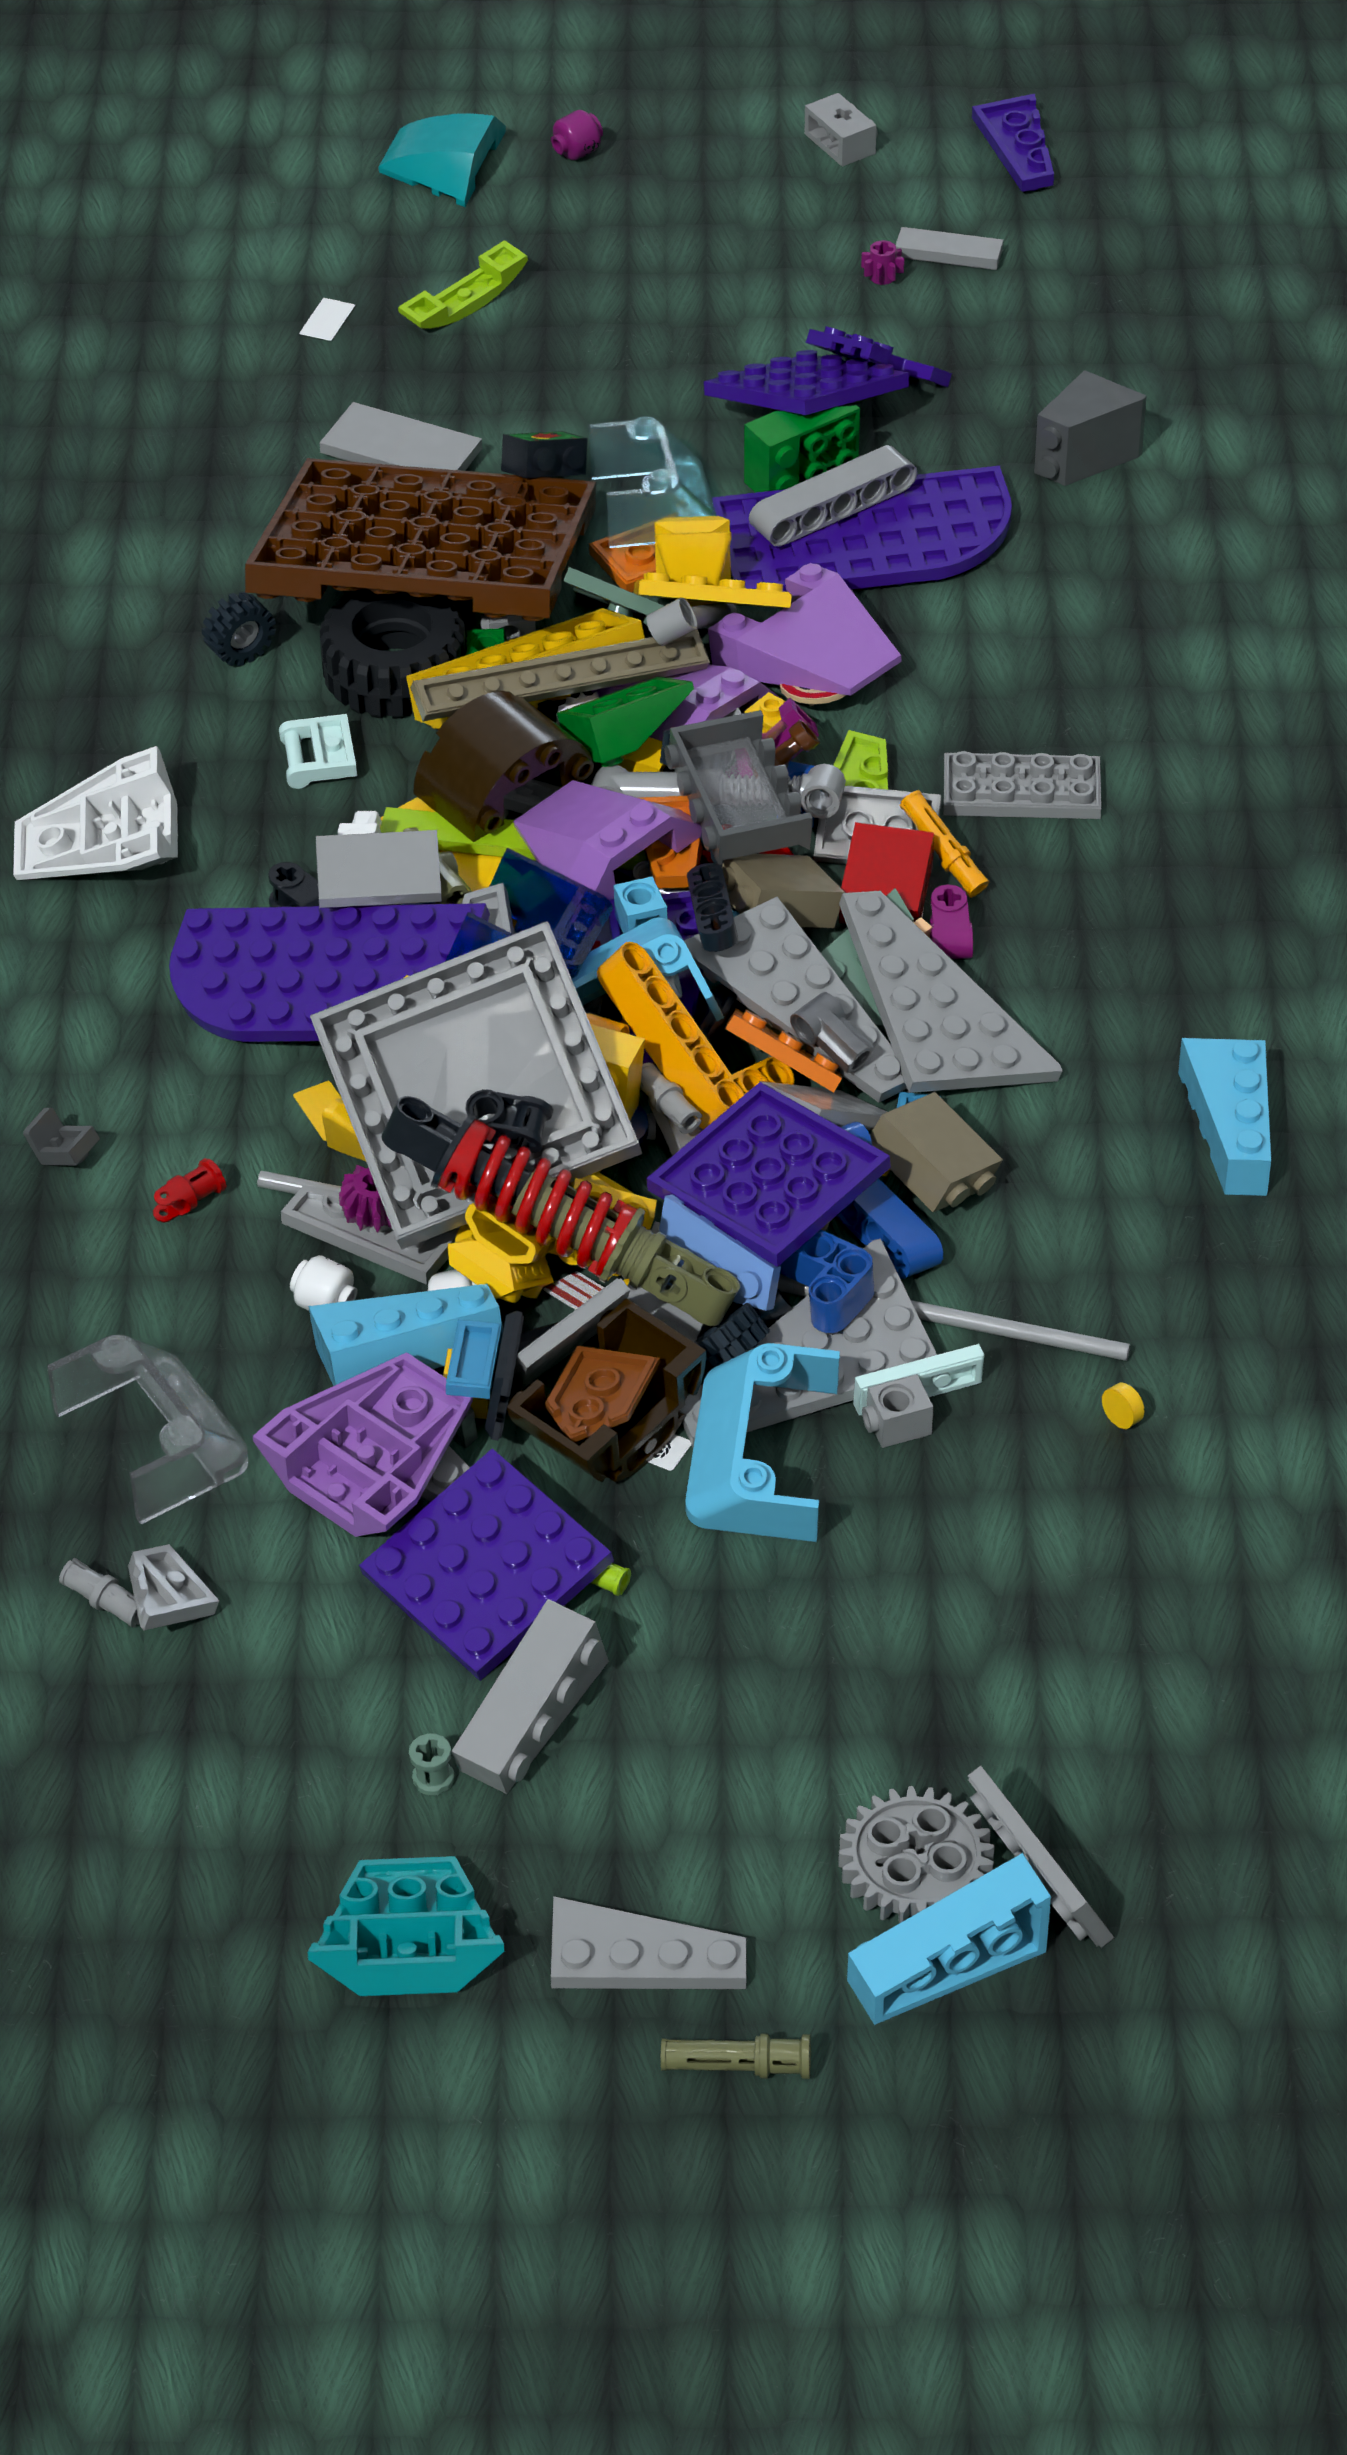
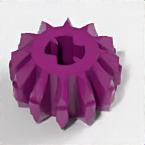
M356 1165L353 1174H344L341 1192H339V1205L342 1206L347 1223H357L360 1231L369 1226L374 1227L377 1233L381 1226L386 1225L392 1228L369 1167L364 1168Z

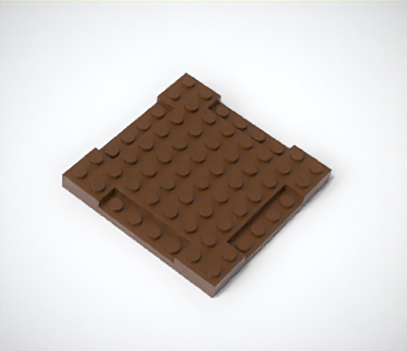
M307 458L245 563V593H256L258 597L265 599L276 598L280 595L291 596L302 602H311L321 599L328 585H332L334 589L341 591H356L368 588L371 592L377 594H395L399 591H404L414 597H433L439 594L446 595L451 600L473 599V612H481L491 618H500L506 615L522 616L523 619L528 621L550 618L561 592L562 573L578 536L585 535L594 514L596 482L546 477L524 478L509 474Z

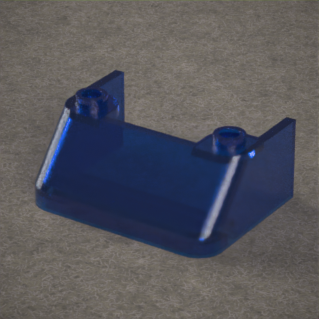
M507 848L490 886L503 883L506 887L511 915L513 919L517 920L514 928L516 933L548 921L571 979L577 977L613 910L612 903L599 892ZM468 912L446 961L514 934Z

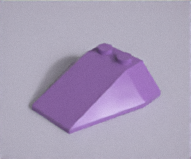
M709 664L707 669L666 676L664 678L692 681L694 690L652 733L650 738L662 741L664 730L723 718L736 710L737 707L744 714L745 710L768 692L777 697L779 696L761 682L745 675L739 670L726 666ZM644 681L591 690V692H597L600 698Z
M574 780L513 821L518 833L561 899L587 916L614 898L613 885H616L613 871L656 840H659L678 853L700 838L702 833L700 824L694 823L691 816L680 809Z
M406 1352L283 1409L253 1435V1442L291 1494L355 1537L385 1532L419 1501L469 1410L473 1397L446 1395L447 1378Z

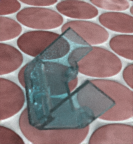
M643 416L632 421L589 425L592 480L647 475L642 479V489L606 492L609 548L655 544V522L663 518L717 516L700 459L662 423L656 421L653 417Z

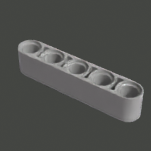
M886 445L759 501L749 514V523L773 546H783L904 492L914 483L917 477V468L893 446Z

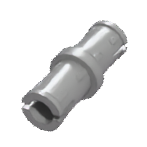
M644 1063L642 1065L640 1089L651 1099L652 1107L658 1113L668 1116L681 1133L688 1134L693 1132L701 1124L702 1120L700 1118H702V1114L684 1098L683 1090L677 1083L667 1080L653 1063Z
M73 1558L72 1561L69 1560L59 1576V1582L62 1585L83 1595V1597L89 1600V1604L99 1611L106 1610L133 1628L136 1627V1624H140L134 1595L121 1587L118 1579L109 1574L103 1576L77 1558Z

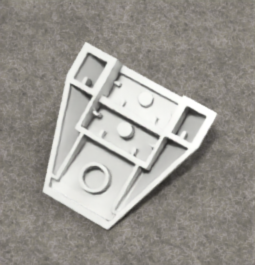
M157 746L119 759L15 821L13 875L16 880L143 870L178 857L177 802L161 752Z

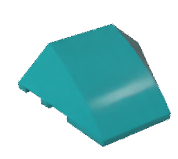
M450 114L414 121L399 129L378 166L379 173L411 186L425 185L432 188L433 195L440 197L442 193L456 198V204L466 207L475 190V176L489 150L497 149L506 132V125L495 116L484 114Z
M455 1856L359 1860L339 1895V1906L333 1916H327L323 1923L324 1932L318 1943L313 1942L307 1953L309 1961L357 1995L380 1996L459 1992L505 1951L500 1935H495L490 1926L486 1910H481L474 1897V1889Z

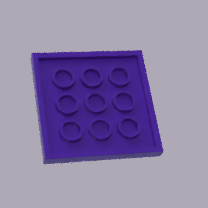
M802 350L796 352V357L771 358L770 364L745 365L744 371H721L718 373L717 378L704 381V395L808 415L909 387L908 372L893 370V365L891 364L871 366L864 359L843 361L841 355L817 356V351Z
M759 1082L648 1176L646 1180L648 1191L663 1200L666 1195L673 1194L684 1202V1206L699 1216L703 1215L714 1223V1226L778 1267L891 1168L890 1155Z
M491 1449L366 1558L359 1567L362 1574L481 1681L516 1650L547 1599L565 1606L614 1562V1558L610 1550L494 1449Z

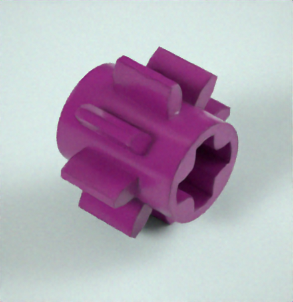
M890 241L874 242L870 245V252H862L861 267L864 268V276L869 277L875 284L886 285L892 283L895 280L896 273H904L902 249H896L895 244Z

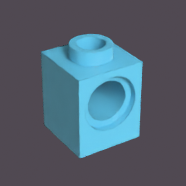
M653 876L613 885L615 917L623 934L653 918L667 919V906Z

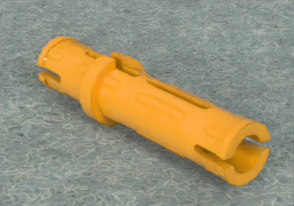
M920 790L913 791L907 795L899 806L910 817L919 831L934 832V850L942 860L941 866L946 872L953 874L970 898L980 894L987 888L990 882L970 858L971 852L966 846H961L941 818L928 804Z

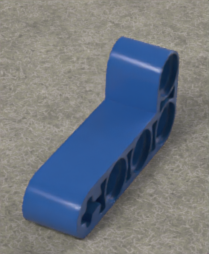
M852 1122L841 1126L842 1129L872 1145L868 1130L860 1122ZM879 1178L836 1215L865 1246L873 1240L881 1238L901 1279L941 1264L943 1260V1248L937 1235Z
M821 1229L780 1265V1274L809 1287L811 1323L814 1328L824 1333H835L847 1327L874 1295L873 1259L870 1253Z

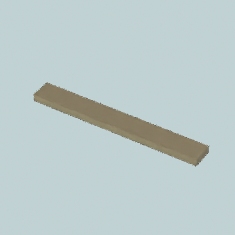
M695 629L665 646L659 645L652 637L415 680L410 688L422 721L450 717L468 702L491 692L510 691L513 695L523 697L528 702L639 682L656 677L707 669L710 661L699 632Z

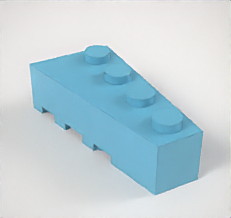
M1182 1038L1178 1074L1182 1083H1185L1191 1108L1192 1110L1195 1109L1200 1121L1199 1129L1203 1139L1207 1140L1210 1147V1157L1224 1194L1267 1196L1271 1167L1265 1040Z

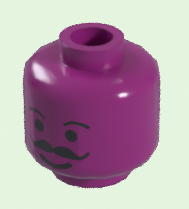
M584 110L573 111L554 123L553 136L551 137L552 146L559 155L563 154L572 161L578 160L598 149L603 136L602 126L594 114L587 113Z

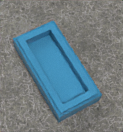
M458 1319L446 1380V1395L490 1399L502 1337V1324Z

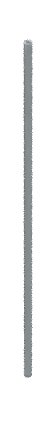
M262 1170L257 1180L258 1187L296 1194L303 1185L341 1192L342 1187ZM780 1274L777 1288L781 1292L805 1297L809 1295L808 1286ZM911 1300L920 1320L1127 1361L1129 1356L1130 1344Z

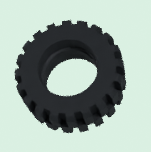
M362 588L353 591L351 596L346 594L336 602V606L333 605L324 616L325 619L320 627L323 677L325 678L328 690L343 705L347 706L350 704V708L360 714L368 712L371 717L382 719L383 716H392V719H403V715L413 714L414 716L406 676L466 655L465 623L463 617L458 612V608L449 599H445L444 595L439 594L433 597H414L404 591H399L395 594H377L371 592L368 588ZM387 649H403L398 651H382Z

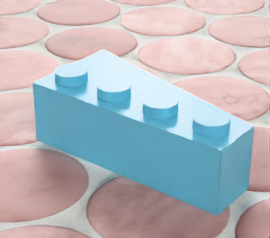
M488 1284L308 1306L316 1349L333 1386L406 1352L432 1369L445 1366L448 1348L453 1349L458 1319L502 1324L499 1305Z
M1021 1853L849 1952L847 1981L873 2024L876 2025L1046 1953L1051 1896L1024 1854Z

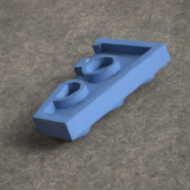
M673 1194L666 1195L659 1231L667 1235L666 1239L682 1248L688 1249L710 1264L733 1274L740 1284V1289L733 1302L743 1305L749 1303L752 1307L765 1311L774 1309L781 1266L776 1267L737 1239L735 1240L714 1226V1223L703 1215L699 1216L684 1206V1202ZM680 1260L677 1266L681 1268L684 1261Z

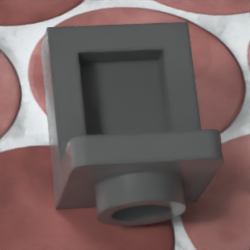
M44 1108L23 1131L24 1137L41 1165H78L88 1157L91 1148L100 1140L93 1126H63L53 1108Z

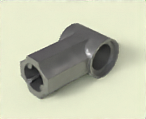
M820 993L790 1017L792 1029L799 1039L810 1046L817 1044L846 1073L856 1072L873 1054L874 1046L846 1020L844 1009L830 993Z

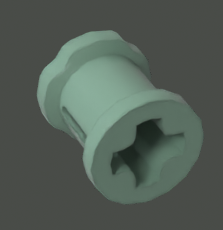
M424 1734L413 1740L409 1747V1758L412 1765L415 1766L412 1780L418 1791L425 1795H439L443 1791L449 1790L454 1783L455 1775L453 1768L448 1763L451 1759V1746L448 1740L438 1734ZM434 1746L437 1748L438 1756H434ZM426 1773H429L430 1783L426 1780Z

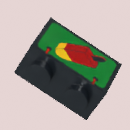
M564 431L503 434L501 471L524 478L586 475L588 438Z

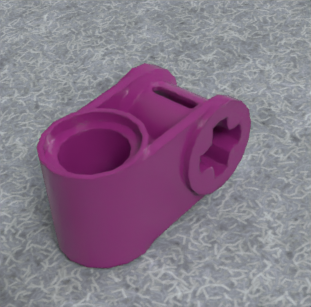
M941 885L935 888L931 896L932 915L930 925L932 930L930 939L950 959L972 958L973 932L972 923L969 921L966 892L956 885Z

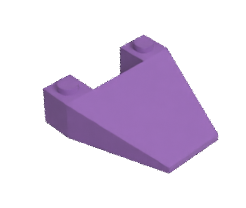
M809 563L804 565L800 570L785 579L786 592L792 594L791 608L780 610L762 623L733 612L708 628L712 665L731 667L763 683L786 684L851 696L902 662L901 654L841 576L818 564Z

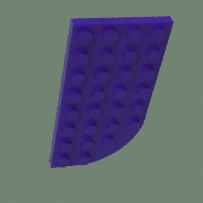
M1000 466L918 474L914 483L904 492L786 545L777 547L773 546L749 523V514L759 501L783 490L711 497L713 516H720L730 520V532L732 534L730 543L731 580L745 581V588L756 589L757 583L760 582L783 584V592H786L785 579L809 563L818 564L823 568L838 573L850 589L902 585L930 580L938 581L963 573L985 561L999 548L1010 528L1012 513L1011 498Z
M486 903L369 905L330 908L309 906L186 909L170 956V978L173 989L188 1016L203 1029L219 1037L241 1042L319 1041L310 1015L401 980L406 975L411 976L479 949L488 924L490 912Z

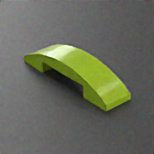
M504 240L478 256L480 268L435 296L424 290L400 305L398 311L420 328H436L457 322L478 311L499 295L528 261L527 255Z

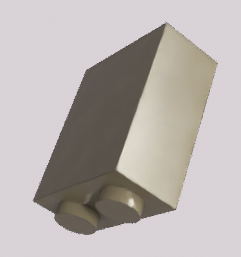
M751 854L723 861L722 869L730 902L739 914L778 897L800 927H835L840 910L839 902L842 894L845 892L810 856Z
M936 1092L882 1114L870 1134L872 1146L890 1155V1170L932 1212H936L949 1205L956 1207L967 1197L975 1193L982 1195L987 1192L995 1183L996 1176L994 1174L1003 1161Z

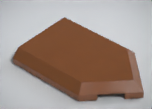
M577 1346L545 1402L546 1409L565 1436L574 1443L590 1437L603 1424L609 1428L621 1425L631 1418L660 1364V1358Z

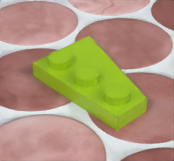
M848 730L833 765L844 774L845 786L888 790L886 739Z

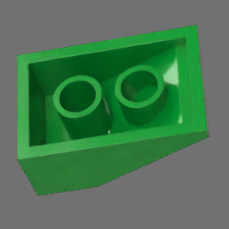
M656 677L557 712L561 728L588 749L593 763H601L602 767L613 766L624 761L623 755L637 751L694 690L692 681Z

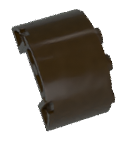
M496 691L479 696L468 702L450 716L439 728L436 734L440 739L431 753L424 751L420 759L414 779L413 794L472 842H475L504 825V795L525 785L528 781L556 767L558 764L560 787L565 786L572 780L583 781L595 773L594 763L590 752L583 744L523 697L515 696L510 691Z
M627 1298L614 1310H608L597 1324L599 1349L660 1358V1364L629 1421L613 1428L603 1424L590 1437L574 1443L565 1436L546 1409L545 1402L549 1395L545 1398L544 1383L538 1379L525 1391L518 1392L507 1406L508 1414L514 1424L600 1482H603L605 1478H610L617 1482L633 1475L663 1449L685 1419L686 1414L680 1410L685 1406V1400L689 1393L693 1396L697 1395L705 1370V1349Z

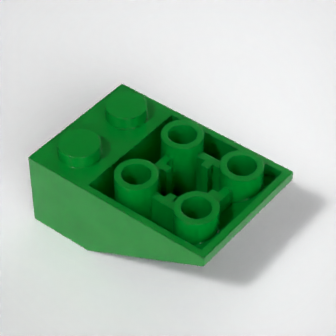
M857 405L833 407L808 415L774 411L744 424V483L755 493L788 489L858 458L860 408Z

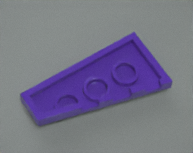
M1035 93L972 106L973 121L1021 192L1035 191L1054 184V171L1048 148L1045 145L1044 130L1041 129L1040 125L1041 118L1039 110L1036 108Z

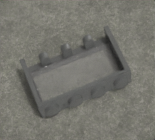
M761 710L670 728V743L664 748L668 768L675 769L679 792L682 796H687L689 800L691 818L694 823H699L702 828L704 847L707 851L712 850L717 863L722 865L723 860L795 845H801L810 850L812 816L810 812L801 814V797L798 791L787 792V767L785 764L775 766L776 748L773 738L762 739L763 713Z

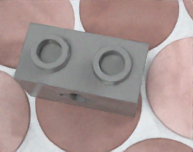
M836 93L805 105L804 134L843 167L876 154V138L878 136L876 124L841 94Z

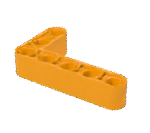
M624 943L598 967L597 977L600 984L635 1035L645 1038L644 1048L663 1076L670 1082L677 1083L683 1090L684 1098L702 1114V1118H700L702 1121L699 1127L703 1130L760 1081L794 1085L795 1078L791 1068L774 1057L766 1058L731 1074L652 958L637 943Z

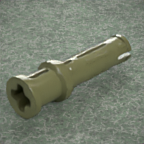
M761 2033L760 2036L755 2037V2041L667 2040V2038H662L661 2071H755V2076H760V2079H768L770 2074H800L802 2079H810L811 2036L810 2034H803L801 2039H771L769 2034Z

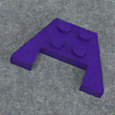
M825 326L824 332L810 329L806 339V343L852 360L864 359L868 361L869 365L891 364L893 365V370L908 372L910 377L925 379L941 386L948 387L952 373L893 355L894 347L875 342L873 339L861 335H849L844 331Z

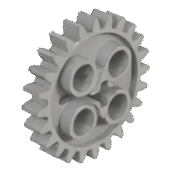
M913 1786L908 1787L907 1796L902 1798L894 1789H889V1801L887 1802L874 1795L871 1798V1810L859 1805L857 1807L856 1820L847 1819L846 1833L840 1835L838 1866L842 1868V1882L851 1884L850 1896L852 1898L864 1896L863 1909L865 1911L879 1905L881 1907V1920H885L894 1912L898 1914V1921L901 1923L908 1919L909 1916L919 1913L993 1870L994 1845L990 1844V1829L981 1828L982 1816L980 1814L968 1816V1803L966 1801L956 1807L951 1806L952 1794L949 1792L940 1800L934 1799V1791L931 1787L926 1790L923 1797L917 1796Z

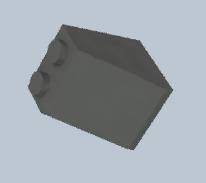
M1084 370L1038 414L1034 473L1066 486L1138 458L1142 454L1147 395Z

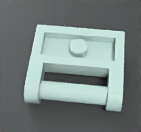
M347 714L290 720L280 725L279 736L286 748L289 766L286 770V777L290 787L301 789L312 781L357 776ZM302 738H311L315 762L304 763L300 744Z

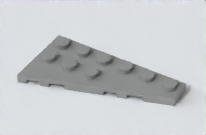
M778 897L734 917L738 942L729 949L717 952L706 951L702 947L699 934L684 940L697 966L704 970L703 976L714 984L719 981L737 994L736 1000L779 1031L791 1033L798 1039L799 1037L795 1034L790 1023L791 1015L820 993H830L844 1009L846 1020L874 1046L873 1054L860 1069L854 1073H846L839 1066V1073L878 1103L907 1089L900 1071V1063L895 1057L891 1044ZM806 1044L805 1050L816 1056L819 1052L829 1057L817 1044L811 1046Z

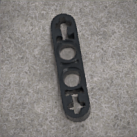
M717 863L698 865L687 873V880L703 949L709 952L723 951L738 942L737 929L723 869Z

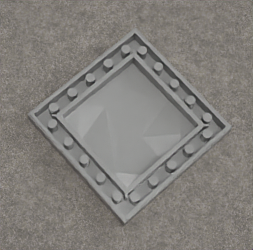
M548 921L310 1015L401 1250L467 1224L465 1213L468 1206L474 1203L476 1194L475 1192L467 1200H459L454 1194V1188L451 1193H448L443 1189L431 1187L434 1171L403 1154L392 1151L384 1144L381 1137L398 1099L401 1097H416L426 1102L431 1108L460 1124L467 1118L465 1107L468 1098L476 1091L482 1089H490L517 1096H533L546 1101L554 1109L553 1115L550 1120L545 1122L541 1135L543 1139L541 1151L531 1153L525 1169L532 1172L541 1158H547L551 1161V1168L548 1174L556 1178L562 1169H567L572 1174L570 1182H573L575 1178H583L642 1154L633 1127ZM487 1114L480 1119L487 1120L495 1114ZM483 1144L489 1149H492L494 1144ZM508 1148L504 1157L512 1161L518 1150Z

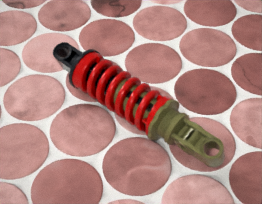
M404 1096L398 1099L382 1133V1141L392 1151L403 1154L434 1171L431 1187L443 1189L448 1193H451L454 1188V1194L459 1200H467L476 1192L474 1205L480 1212L488 1211L496 1204L495 1218L498 1222L507 1223L516 1216L515 1228L520 1234H528L536 1227L535 1238L537 1243L545 1246L557 1239L556 1252L561 1257H568L577 1250L576 1261L578 1266L589 1268L588 1271L595 1274L599 1281L606 1283L615 1273L622 1275L623 1278L629 1279V1285L632 1287L645 1289L658 1299L668 1302L691 1315L702 1324L717 1326L722 1323L740 1289L737 1278L730 1272L701 1259L688 1249L667 1240V1235L659 1231L657 1234H654L653 1231L647 1230L646 1227L642 1226L645 1210L637 1209L619 1199L613 1210H611L610 1205L613 1199L610 1193H601L595 1201L589 1197L592 1184L587 1180L582 1181L574 1189L569 1186L572 1178L569 1170L562 1169L556 1178L549 1175L551 1161L547 1158H541L532 1172L526 1170L525 1166L531 1156V1150L526 1146L520 1147L512 1161L504 1157L511 1143L510 1138L506 1135H501L492 1149L483 1145L485 1140L491 1142L496 1131L477 1120L478 1117L470 1114L460 1124L431 1108L426 1102L416 1097ZM680 1260H683L684 1263L682 1267H678L677 1265L680 1262ZM670 1282L672 1286L669 1290H666L665 1287Z

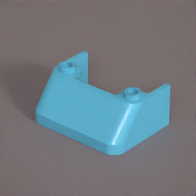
M653 918L566 964L583 1006L606 994L597 977L598 967L624 943H637L646 950L663 976H674L689 968L716 1021L724 1018L677 927L666 918Z
M766 1343L712 1368L706 1374L685 1500L686 1515L694 1525L704 1529L817 1542L819 1500L774 1495L776 1477L772 1468L761 1461L743 1459L753 1385L837 1394L840 1351Z

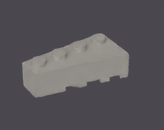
M547 1599L451 1751L459 1771L505 1794L511 1790L516 1782H520L524 1778L530 1763L609 1662L594 1620Z

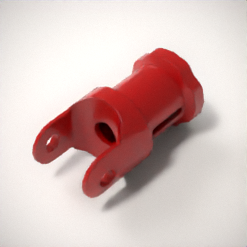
M204 1158L199 1161L196 1169L184 1176L176 1175L169 1179L166 1185L155 1191L154 1200L159 1205L153 1210L154 1218L160 1222H168L179 1215H184L195 1209L198 1201L211 1193L223 1192L226 1189V1181L220 1168L211 1159ZM167 1194L166 1198H162L161 1195ZM160 1212H166L167 1215L162 1216L160 1215Z

